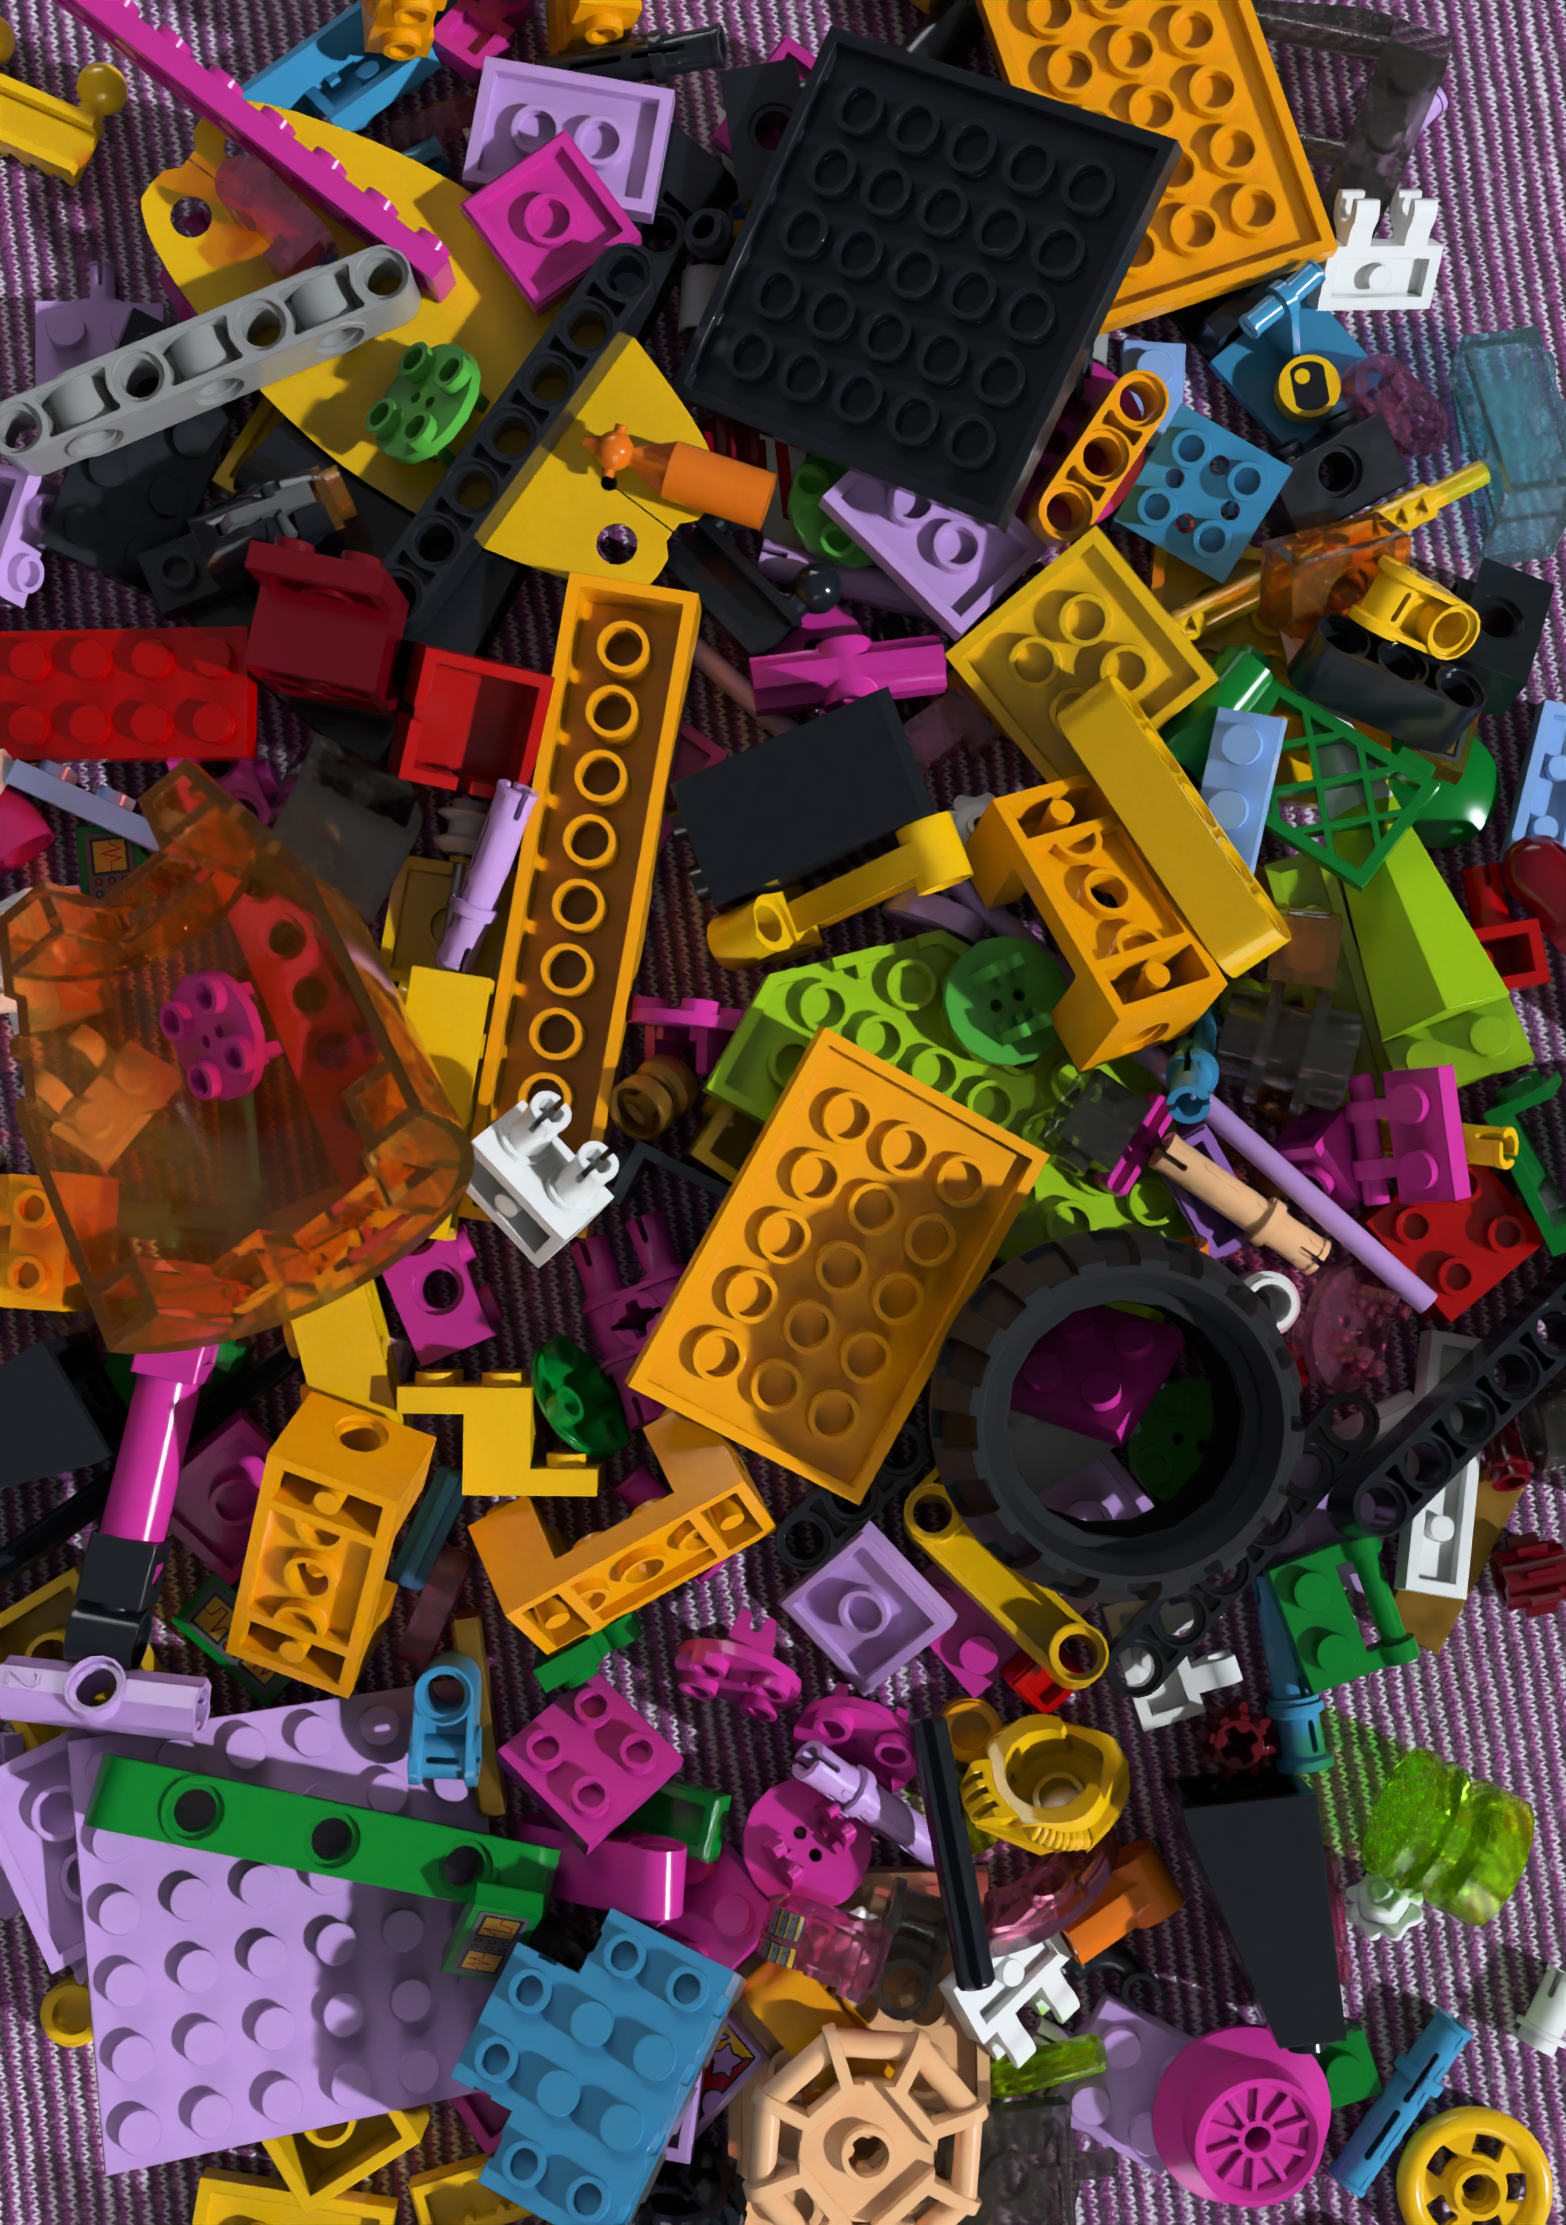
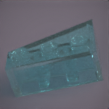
M1537 326L1463 335L1447 379L1460 453L1472 452L1474 462L1478 460L1483 461L1491 477L1490 483L1467 494L1469 510L1482 509L1486 531L1484 544L1476 548L1478 563L1481 562L1483 557L1501 564L1551 558L1566 529V401H1562L1555 381L1556 364L1554 356L1550 351H1545Z

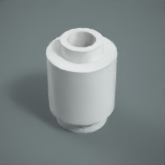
M1247 1271L1237 1276L1254 1292L1259 1291L1264 1296L1265 1305L1276 1319L1277 1327L1281 1334L1295 1323L1300 1312V1296L1295 1285L1286 1276L1273 1271Z

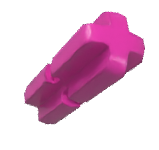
M1150 1092L1142 1096L1121 1130L1124 1138H1121L1120 1141L1115 1140L1095 1173L1094 1183L1106 1193L1115 1197L1128 1194L1149 1159L1146 1151H1149L1150 1148L1155 1149L1173 1118L1168 1112L1170 1105H1167V1099L1156 1092Z

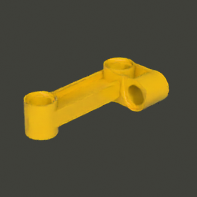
M950 811L933 814L902 827L895 832L899 848L808 893H805L802 885H798L775 893L762 894L712 919L707 927L706 937L714 958L729 971H738L770 963L773 966L787 963L823 948L825 944L820 933L821 931L910 888L915 887L918 896H925L969 879L974 873Z
M935 1465L923 1481L911 1491L905 1501L902 1524L904 1533L909 1541L921 1549L1048 1673L1053 1682L1062 1688L1071 1690L1086 1688L1102 1675L1108 1665L1109 1649L1103 1635L1078 1615L1055 1591L1039 1586L1024 1578L1002 1563L981 1544L956 1511L942 1483L937 1465ZM924 1503H938L949 1513L950 1523L939 1532L924 1531L915 1522L913 1514L916 1509ZM1072 1639L1085 1643L1093 1655L1091 1670L1087 1673L1076 1674L1065 1669L1058 1655L1060 1644Z

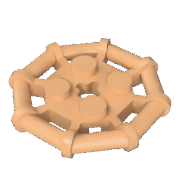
M833 2021L822 2025L823 2032L765 2084H756L750 2096L755 2105L748 2178L742 2184L746 2200L751 2203H757L774 2225H810L786 2196V2193L800 2188H804L823 2211L824 2216L819 2225H853L852 2222H868L870 2225H897L902 2218L928 2195L939 2201L913 2225H957L966 2215H976L982 2203V2200L977 2195L982 2124L989 2116L985 2099L973 2095L931 2044L930 2033L918 2027L914 2028L912 2032L838 2028ZM846 2057L899 2060L900 2062L892 2078H881L873 2073L851 2076ZM831 2062L833 2063L838 2080L811 2105L804 2108L790 2101L796 2093ZM918 2071L948 2106L946 2111L929 2116L909 2092ZM781 2119L798 2128L799 2131L797 2135L796 2164L778 2170L776 2169ZM955 2133L951 2180H945L935 2175L933 2165L935 2150L937 2151L938 2139ZM862 2136L867 2139L876 2136L882 2140L877 2147L881 2159L873 2166L865 2159L859 2161L856 2165L849 2160L855 2152L853 2143Z

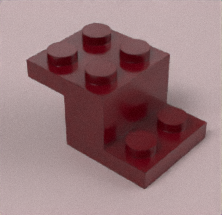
M275 536L273 544L250 540L244 567L258 581L260 590L243 664L275 694L397 719L403 701V693L393 682V676L410 604L388 570L381 567L382 561L374 556L351 550H343L340 559L316 554L313 545L286 536Z

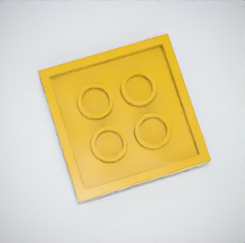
M1098 525L1091 528L945 653V657L1047 783L1089 772L1060 728L1057 714L1109 674L1116 676L1125 685L1156 730L1220 679Z

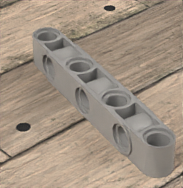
M387 245L372 246L328 265H320L305 270L66 370L48 382L0 403V454L25 475L35 477L47 475L83 459L111 452L342 355L369 339L405 325L415 317L420 309L422 298L411 265L405 255L396 248L392 249ZM393 277L402 280L399 288L390 295L381 296L373 293L377 283L385 278ZM275 327L281 329L279 337L272 344L263 347L254 346L256 336L265 328ZM150 377L159 378L158 386L152 394L142 398L134 397L135 390L140 382ZM37 427V434L33 442L25 448L15 449L16 439L19 434L27 428Z

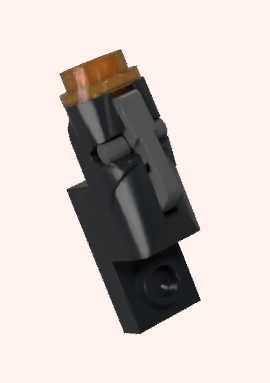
M319 465L311 468L305 467L243 493L232 501L187 519L192 533L136 556L162 616L169 621L258 584V581L244 567L250 540L273 544L275 536H286L305 541L314 546L321 542L326 535L346 528L344 521L357 516L358 513L337 465L322 471Z

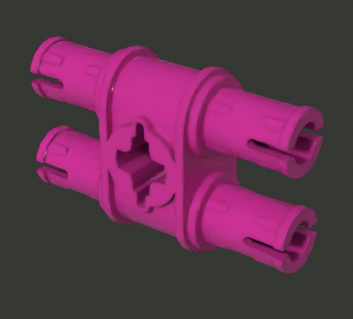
M655 1211L641 1215V1223L638 1222V1219L634 1218L625 1224L644 1275L639 1279V1283L634 1286L624 1287L609 1244L610 1239L608 1235L593 1236L584 1239L586 1246H582L581 1242H577L569 1248L571 1255L574 1257L587 1296V1300L582 1304L583 1309L581 1312L584 1318H589L603 1360L599 1365L601 1372H605L606 1377L614 1378L628 1420L629 1430H637L653 1422L652 1420H658L660 1414L665 1410L663 1404L632 1389L624 1381L661 1313L656 1314L654 1319L646 1323L647 1331L632 1329L639 1326L640 1322L648 1317L647 1309L663 1311L688 1265L679 1261L666 1223L664 1211Z

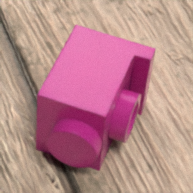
M1344 1107L1295 1115L1271 1146L1343 1211H1348L1357 1206L1363 1200L1361 1181H1355L1353 1177L1351 1161L1358 1159L1353 1122H1346Z

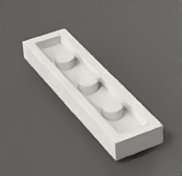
M1433 1329L1421 1331L1413 1407L1482 1339ZM1453 1405L1450 1410V1422L1453 1429L1459 1434L1463 1425L1462 1413L1456 1405ZM1409 1448L1406 1469L1410 1476L1415 1478L1419 1471V1458L1415 1451ZM1481 1451L1400 1531L1394 1589L1452 1599H1467Z

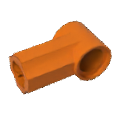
M1150 1838L1136 1840L1117 1850L1103 1863L1101 1867L1103 1873L1048 1911L1077 1963L1084 1965L1134 1928L1144 1929L1154 1926L1170 1917L1183 1905L1185 1896Z

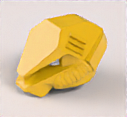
M1028 1714L1015 1722L1004 1725L1003 1728L998 1729L984 1747L985 1759L975 1760L970 1764L959 1788L962 1804L973 1827L1039 1856L1051 1852L1059 1853L1072 1850L1078 1851L1080 1849L1085 1850L1087 1854L1115 1825L1124 1809L1130 1793L1129 1762L1116 1739L1107 1733L1062 1721L1061 1717Z

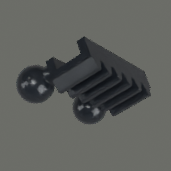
M704 514L698 521H694L696 529L670 551L668 550V560L663 567L668 578L672 582L675 580L681 590L699 593L702 614H707L715 628L719 632L722 630L731 645L741 650L748 663L749 658L768 655L803 625L801 618L807 613L820 615L832 610L839 602L842 594L840 577L832 567L823 563H810L797 571L792 580L791 594L785 598L723 534L726 530L742 531L749 527L710 514Z

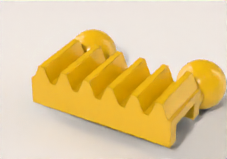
M0 16V65H2L12 57L15 51L16 40L12 27ZM94 62L87 65L81 70L77 78L76 88L81 103L79 107H76L0 73V154L7 158L9 154H12L25 166L30 167L31 164H34L46 175L53 177L55 173L67 184L75 187L76 183L79 184L105 130L101 124L104 116L116 114L124 107L127 101L128 86L124 76L116 67L105 62Z

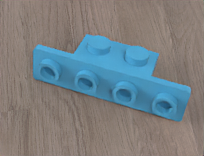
M359 0L240 87L244 92L242 96L244 100L270 104L310 117L316 113L324 122L353 132L368 126L374 120L377 113L402 95L411 94L419 89L425 79L442 66L432 46L428 58L417 57L407 61L393 60L382 53L365 52L361 0ZM448 0L444 11H437L433 27L459 0Z

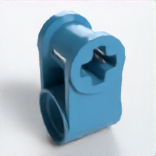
M450 1651L436 1656L428 1664L416 1683L413 1694V1724L407 1760L409 1785H420L424 1778L463 1780L466 1787L478 1786L482 1759V1727L480 1726L482 1677L481 1670L475 1660L465 1653ZM444 1674L454 1676L463 1685L465 1697L453 1702L441 1699L433 1689L432 1679Z

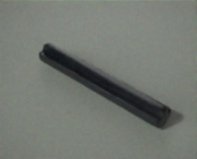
M928 1716L914 1720L910 1725V1734L956 1982L961 1991H980L992 1986L995 1975L947 1720L944 1716Z

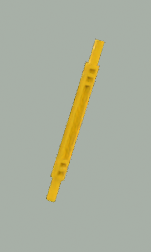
M1478 460L1429 486L1419 483L1407 491L1391 497L1388 501L1370 508L1351 520L1167 613L1190 642L1199 640L1208 635V633L1438 516V509L1489 484L1491 480L1489 470L1483 461Z

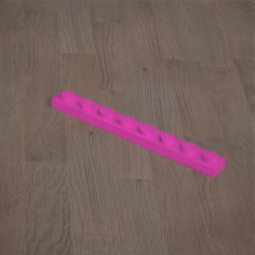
M52 0L367 247L387 245L392 249L396 248L401 251L409 261L419 287L439 303L444 300L455 286L456 281L448 259L450 252L435 235L422 227H419L416 232L409 229L397 219L399 212L385 196L372 187H367L362 192L345 179L347 176L345 168L329 152L319 146H316L312 152L293 138L296 135L294 129L279 113L266 105L258 111L242 98L244 95L242 88L224 70L216 65H212L207 71L190 57L192 55L191 49L174 31L163 24H160L155 30L138 16L141 12L132 0Z

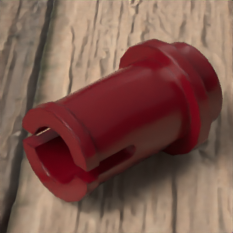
M1513 1417L1482 1449L1486 1462L1481 1469L1484 1480L1491 1482L1494 1490L1499 1492H1510L1526 1487L1532 1481L1530 1473L1535 1468L1532 1457L1524 1454Z

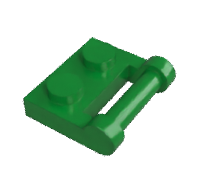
M1342 1536L1268 1564L1262 1569L1305 1688L1313 1695L1382 1668L1408 1663L1421 1655L1414 1634L1406 1633L1377 1553L1383 1549L1379 1538ZM1348 1561H1352L1381 1638L1380 1641L1367 1646L1363 1643L1336 1566Z

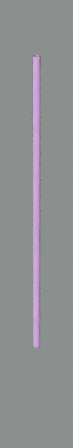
M698 635L693 664L774 737L800 726L786 713L756 717L751 681ZM970 878L945 889L964 907L983 918L986 922L985 926L998 937L1008 936L1025 939L1047 952L1063 973L1067 990L1076 979L1072 968L1003 906L987 910ZM1159 1045L1131 1054L1137 1062L1169 1089L1166 1083V1065L1171 1057ZM1210 1093L1209 1102H1211V1107L1203 1121L1419 1314L1431 1306L1438 1297V1294L1215 1095Z

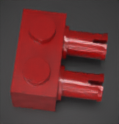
M1490 863L1485 868H1483V865L1459 871L1463 882L1471 928L1509 993L1527 990L1550 982L1551 979L1539 919L1533 918L1518 921L1517 918H1510L1502 880L1501 863Z

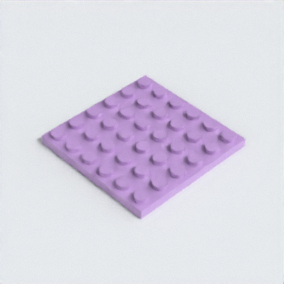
M457 1678L432 1682L435 1693L441 1699L449 1702L462 1699L460 1683ZM416 1685L350 1695L349 1699L337 1697L208 1718L205 1732L199 1735L197 1742L125 1733L67 1741L103 2162L106 2176L482 2092V2090L470 2089L450 2078L498 1981L440 1972L443 1948L466 1904L110 1832L83 1824L103 1753H109L490 1834L488 1817L482 1818L481 1814L478 1815L475 1788L466 1787L463 1780L424 1778L420 1785H409L408 1747L413 1724V1694ZM201 1789L185 1792L178 1799L174 1808L176 1823L184 1828H197L203 1825L209 1819L212 1812L210 1795ZM328 1818L321 1821L315 1827L311 1844L317 1855L329 1856L336 1853L342 1847L346 1831L343 1823L338 1818ZM469 1846L458 1847L448 1855L445 1862V1873L451 1883H459L466 1880L475 1867V1857Z

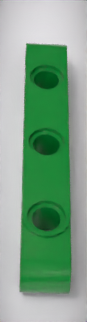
M103 1753L83 1822L86 1826L463 1904L467 1903L477 1882L536 1891L544 1894L541 1919H546L561 1853L560 1849L109 1753ZM193 1789L206 1791L212 1800V1812L209 1819L197 1828L179 1826L174 1817V1808L178 1799L185 1792ZM328 1818H338L343 1823L346 1831L342 1847L336 1853L329 1856L317 1855L311 1844L315 1827L321 1821ZM469 1846L475 1857V1867L466 1880L459 1883H451L445 1873V1862L448 1855L458 1847Z

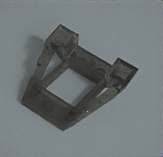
M1251 0L1265 39L1376 62L1370 76L1372 80L1347 141L1297 131L1307 161L1335 167L1321 196L1334 238L1336 239V227L1333 210L1338 190L1363 189L1365 191L1364 198H1377L1380 200V213L1373 231V239L1401 180L1447 67L1452 38L1397 16L1363 7Z

